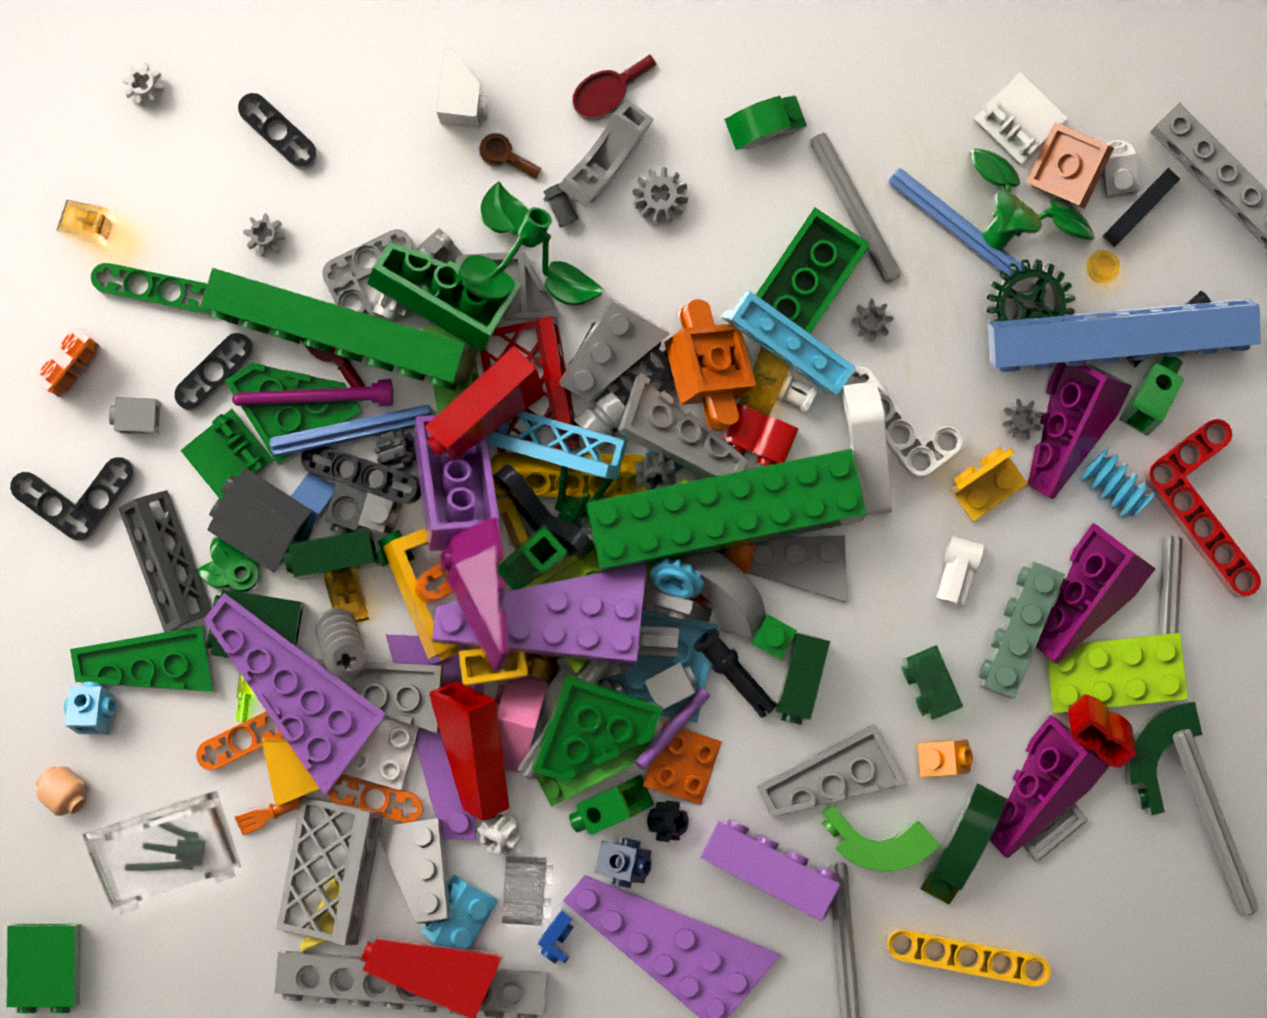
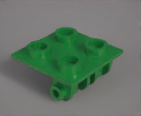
M230 409L224 415L220 414L212 421L213 424L180 450L220 499H223L225 495L221 492V489L231 475L237 477L244 468L257 474L274 460L233 409Z

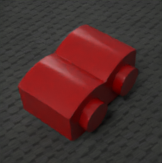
M737 403L739 420L725 430L722 439L743 457L746 452L758 457L756 463L762 466L785 462L799 428Z
M1084 694L1068 708L1070 730L1073 739L1080 746L1096 751L1097 756L1104 763L1115 768H1121L1136 755L1132 725L1123 716L1109 712L1107 706L1101 700Z

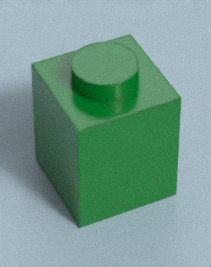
M767 614L750 645L780 661L797 630Z

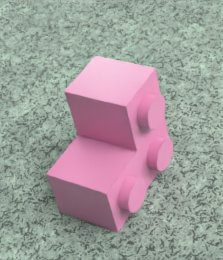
M525 676L519 679L507 680L506 685L499 684L495 700L496 704H500L499 708H497L504 769L518 772L519 765L533 745L543 699L547 690L548 682Z

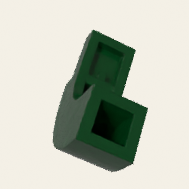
M1195 702L1174 705L1157 712L1147 719L1134 735L1136 755L1125 764V779L1128 785L1140 783L1141 789L1136 790L1140 809H1146L1148 815L1165 812L1157 779V765L1164 750L1174 743L1172 739L1173 734L1180 730L1189 729L1192 731L1193 737L1202 735Z
M979 783L976 784L963 804L948 841L924 878L920 887L921 890L950 905L957 892L961 891L985 850L1007 798Z

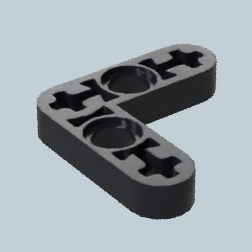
M115 457L110 459L76 504L40 477L30 472H21L15 475L10 483V490L17 500L66 536L76 541H86L95 534L132 484L136 470L134 465L125 458ZM125 464L124 472L128 475L125 479L118 478L114 482L113 486L119 488L116 493L110 487L101 484L104 478L107 482L113 479L115 473L112 471V468L114 466L121 467ZM32 479L31 487L39 493H42L43 488L47 489V492L39 498L37 506L32 504L37 500L35 496L29 493H24L23 496L20 494L22 491V487L19 485L20 481L28 482ZM97 490H104L109 496L108 504L101 509L95 508L91 503V496ZM52 497L59 498L62 503V510L56 516H49L44 509L45 502ZM70 507L74 509L69 514L70 516L80 521L83 518L86 519L84 524L88 528L86 533L79 531L75 535L74 530L76 527L67 520L64 521L63 526L59 524L67 516Z
M505 464L494 475L496 482L535 532L545 525L568 550L567 553L583 559L595 548L593 541L583 530L551 515L524 478L512 466Z

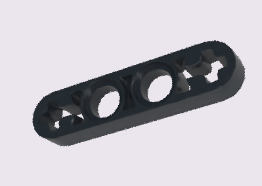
M328 446L302 452V466L310 473L403 504L415 503L421 497L419 478L412 474ZM314 454H320L321 457L332 460L330 466L320 463L316 464L315 461H312V457ZM345 460H351L354 464V472L348 478H343L340 474V466ZM379 469L383 473L384 479L379 487L373 488L369 483V476L374 470ZM393 481L401 484L408 483V486L412 487L411 493L404 494L402 490L392 488Z

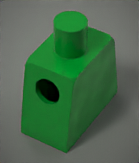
M1164 356L1160 364L1154 363L1142 377L1119 420L1147 436L1151 434L1163 422L1184 381L1183 377L1177 374L1183 362L1177 357Z
M638 775L578 803V811L569 815V821L573 830L581 832L586 829L592 835L654 806L647 787L643 786L644 780L642 776Z

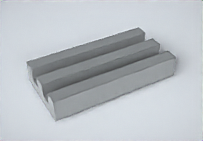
M1074 803L1023 847L1035 862H1039L1085 824L1088 819ZM1075 814L1078 819L1042 849L1038 852L1034 849L1038 843L1072 815Z

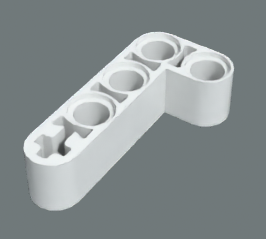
M863 366L856 367L845 385H851L854 382L852 377L854 375L857 378L864 376L867 382L876 381L881 401L888 407V414L884 417L887 447L910 476L923 478L929 475L961 449L963 444L960 431L952 426L939 428L924 440L868 368ZM895 427L904 428L908 433L907 443L896 444L891 438L892 429ZM947 433L954 438L955 446L953 450L945 451L939 447V435ZM921 453L927 457L929 465L925 471H918L913 468L911 459L914 454Z
M872 381L843 385L842 393L849 427L850 449H852L866 515L892 512L885 419L877 383Z

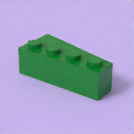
M392 242L387 244L378 258L367 282L369 286L481 351H484L522 285L515 282L510 295L501 300L482 299L471 293L463 285L459 273L461 264L451 261L448 263L432 259L429 254Z

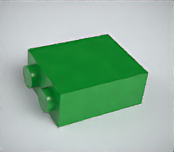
M80 924L8 925L6 1007H16V1013H37V1007H50V1013H70V1007H76L80 1004Z

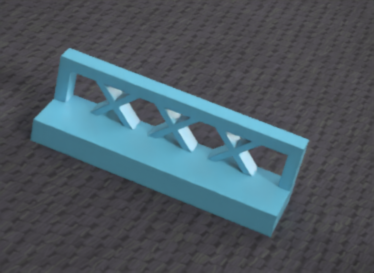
M746 291L735 309H727L721 317L826 393L838 395L842 386L845 385L856 368L751 291Z
M522 411L517 417L522 418L527 431L517 437L508 435L510 420L501 426L498 432L494 431L486 437L487 444L603 478L616 480L618 479L628 442L624 439ZM530 420L538 422V424L532 426ZM548 425L552 427L557 439L548 445H543L536 432ZM560 429L566 430V431H569V432H567V433H565L564 435H562ZM575 434H580L587 448L575 454L571 452L566 440ZM531 436L533 441L526 440L525 438ZM590 438L597 439L598 441L592 443ZM606 442L616 445L611 464L601 461L596 451V448ZM560 444L563 450L554 447ZM591 453L593 459L585 457V455Z

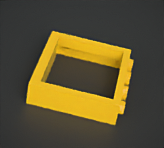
M505 497L496 501L498 517H502L516 550L528 536L515 505L509 497ZM426 528L390 541L383 546V550L428 659L439 655L442 661L459 654L457 648L462 645L432 642L434 622L426 602L422 601L415 591L417 580L406 552L428 544ZM543 574L538 575L534 580H536L537 578H539V577L542 576Z

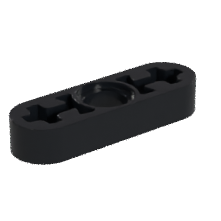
M248 93L240 99L238 112L241 118L292 166L304 170L315 164L318 153L312 141L263 96L257 93ZM249 102L254 105L260 102L259 109L266 117L269 116L270 112L274 114L265 120L261 129L257 125L263 122L255 114L246 115L249 111L246 105ZM276 122L283 123L287 127V134L281 140H273L269 137V128ZM294 134L298 136V138L293 140L301 149H304L306 146L309 147L307 153L310 157L306 161L303 158L296 161L297 154L289 145L286 151L282 149V147L290 143Z
M1168 167L1102 237L1115 247L1167 194L1180 178Z
M233 333L227 336L177 385L174 393L177 404L188 411H195L201 408L226 384L224 380L237 373L251 359L254 353L251 340L241 333ZM235 341L240 344L244 341L246 344L243 349L246 353L243 356L235 354L229 360L235 364L231 369L223 359L217 357L221 352L227 357L233 351V348L230 346L232 342ZM211 363H219L223 367V376L218 381H209L205 376V369ZM199 375L201 381L211 388L206 392L201 387L195 394L198 398L195 403L190 400L184 403V389H195L199 383L194 378Z

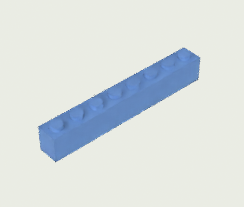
M1252 299L988 322L989 362L995 368H999L1001 372H1015L1020 370L1019 366L1032 365L1034 369H1048L1053 367V363L1065 362L1067 366H1081L1086 364V360L1098 359L1100 363H1114L1119 361V357L1131 356L1133 360H1147L1152 358V354L1164 353L1166 357H1180L1185 355L1184 351L1197 350L1199 354H1213L1217 352V348L1230 347L1232 351H1246L1250 349V345L1261 344L1260 305Z

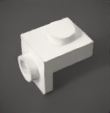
M1121 140L1107 143L1114 150L1103 170L1104 191L1106 195L1110 196L1140 190L1137 153L1131 143Z

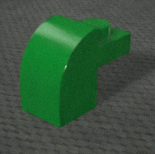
M796 95L781 98V96L772 97L750 105L724 119L735 150L760 145L776 135L798 131L807 126Z
M544 525L498 565V574L504 578V581L512 590L522 589L538 575L546 572L568 550Z

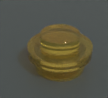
M1096 251L1087 261V273L1095 282H1111L1119 274V259L1111 251Z

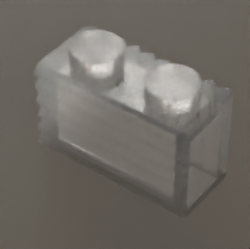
M506 855L502 923L542 926L543 918H550L551 898L544 897L545 885H552L553 865L547 864V857Z

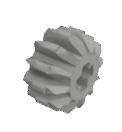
M662 167L661 177L656 176L653 168L649 169L650 181L643 176H639L637 181L644 188L637 187L633 188L632 191L633 195L643 197L634 202V207L641 208L646 206L641 213V217L646 219L653 212L654 224H659L660 214H664L668 223L672 222L673 218L670 211L672 210L677 215H682L683 209L677 203H688V196L678 194L687 189V184L680 183L675 185L680 177L678 172H675L670 179L666 178L668 172L666 167ZM663 189L667 190L666 198H669L667 201L660 199L658 202L654 201L655 193H652L654 190L657 192H661Z

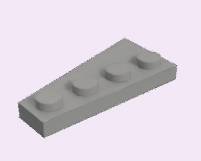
M641 372L635 378L618 433L658 454L663 452L664 457L674 460V462L705 478L744 471L747 461L745 457L715 432L712 434L707 432L700 426V420L692 413H684L672 403L674 399L665 391L660 393L649 384L651 379Z
M313 659L327 670L323 659ZM367 662L365 668L357 675L351 677L336 676L383 711L386 717L421 727L431 732L440 733L429 692L443 686L444 666Z
M874 724L757 786V789L772 817L907 783L877 726Z

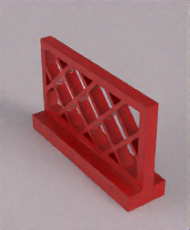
M548 316L538 318L535 321L497 328L492 337L500 336L509 343L499 358L489 353L488 346L485 347L484 351L480 350L483 372L491 367L490 358L497 362L515 346L528 355L527 359L530 362L533 359L542 365L544 374L540 381L542 385L545 382L547 392L544 391V396L549 401V408L543 417L548 418L551 414L553 420L577 426L573 421L575 413L571 391L559 384L561 377L566 371V363L558 319ZM536 329L538 341L531 352L516 343L523 331ZM515 333L512 339L505 334ZM538 350L540 351L541 359L535 356ZM529 408L524 410L528 413L538 415ZM515 416L509 426L508 435L511 431L518 435L523 433L515 428L520 417ZM560 429L562 435H564L565 433L569 432V431ZM578 434L566 440L570 450L581 449ZM531 436L525 438L526 440L533 441ZM560 444L554 447L563 450ZM497 447L498 453H507L506 449Z

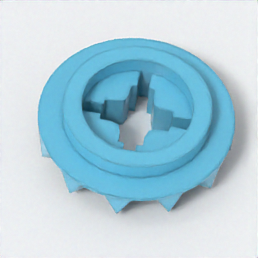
M665 558L663 562L656 561L650 572L653 583L664 593L676 598L697 597L704 585V581L700 578L701 573L692 570L690 564H682L680 560L673 562Z

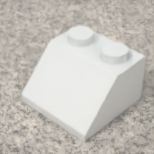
M444 46L436 110L440 124L480 128V120L487 119L489 103L487 94L482 92L480 82L453 48Z

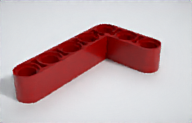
M1213 419L1201 425L1146 468L1144 478L1147 486L1152 492L1156 493L1157 499L1227 591L1233 596L1245 597L1257 592L1261 585V577L1186 478L1187 475L1226 447L1231 441L1232 429L1230 425L1224 420ZM1214 426L1221 431L1222 439L1219 444L1209 441L1207 437L1209 427ZM1184 446L1191 447L1196 454L1195 461L1192 464L1185 463L1181 458L1180 452ZM1157 466L1165 467L1168 470L1169 480L1166 484L1158 483L1155 480L1154 471ZM1177 493H1183L1188 496L1190 504L1186 511L1179 510L1175 506L1174 499ZM1199 519L1205 520L1210 526V532L1207 537H1200L1195 532V523ZM1219 546L1226 547L1230 552V559L1226 564L1219 563L1215 557V551ZM1241 572L1247 574L1250 578V586L1246 591L1240 590L1236 585V576Z

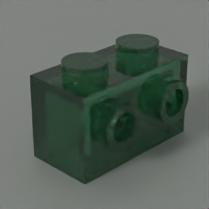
M937 645L903 658L905 666H902L901 670L908 685L914 684L919 696L914 699L922 716L927 715L929 720H934L963 707Z

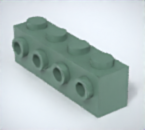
M1035 561L1030 562L1028 567L1023 566L1016 581V584L1020 586L1015 598H1009L1003 613L1004 616H1007L1003 629L998 628L991 642V646L995 648L990 660L985 659L978 677L982 678L981 687L1010 699H1015L1065 576L1064 573Z

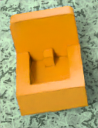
M967 739L918 743L921 777L957 775L971 772L973 753Z

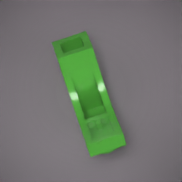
M651 739L640 746L637 744L620 752L619 756L596 767L594 765L577 773L576 777L565 782L542 774L537 776L536 779L552 807L631 766L653 741Z
M832 804L822 812L826 818L822 822L824 827L834 838L839 834L843 837L834 848L849 861L867 869L896 871L909 868L923 861L940 847V844L917 819L911 822L898 835L887 840L876 841L864 838L858 834Z

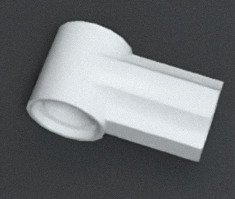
M951 535L943 563L946 565L936 596L937 599L962 606L965 605L973 573L977 572L981 561L984 544Z

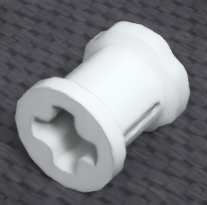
M789 373L776 400L780 402L785 400L801 408V413L806 415L819 388L816 386L811 388L795 380L794 375Z

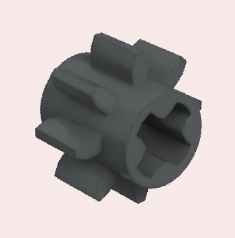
M870 299L869 307L866 309L861 305H857L856 310L861 316L860 318H853L851 323L859 324L861 329L857 334L858 337L867 333L870 334V339L874 342L876 333L879 331L887 336L889 331L884 327V324L892 322L894 317L885 315L886 303L878 307L875 306L874 300ZM870 312L874 313L875 318L881 319L875 328H871L869 322H864V319L868 317Z
M1016 399L1015 410L1007 407L1004 408L1003 411L1009 415V418L1001 425L1002 427L1010 426L1013 430L1011 438H1014L1018 433H1023L1025 440L1030 439L1029 430L1031 428L1035 431L1042 429L1040 425L1036 424L1037 418L1044 414L1043 412L1036 413L1032 409L1035 401L1032 400L1027 406H1022L1020 399ZM1022 412H1026L1028 414L1026 420L1030 422V425L1025 424L1019 427L1017 425L1019 419L1015 417V414L1020 415Z
M663 452L659 454L645 453L642 463H635L637 486L644 485L647 490L666 487L669 483H676L674 460L667 461L663 456Z

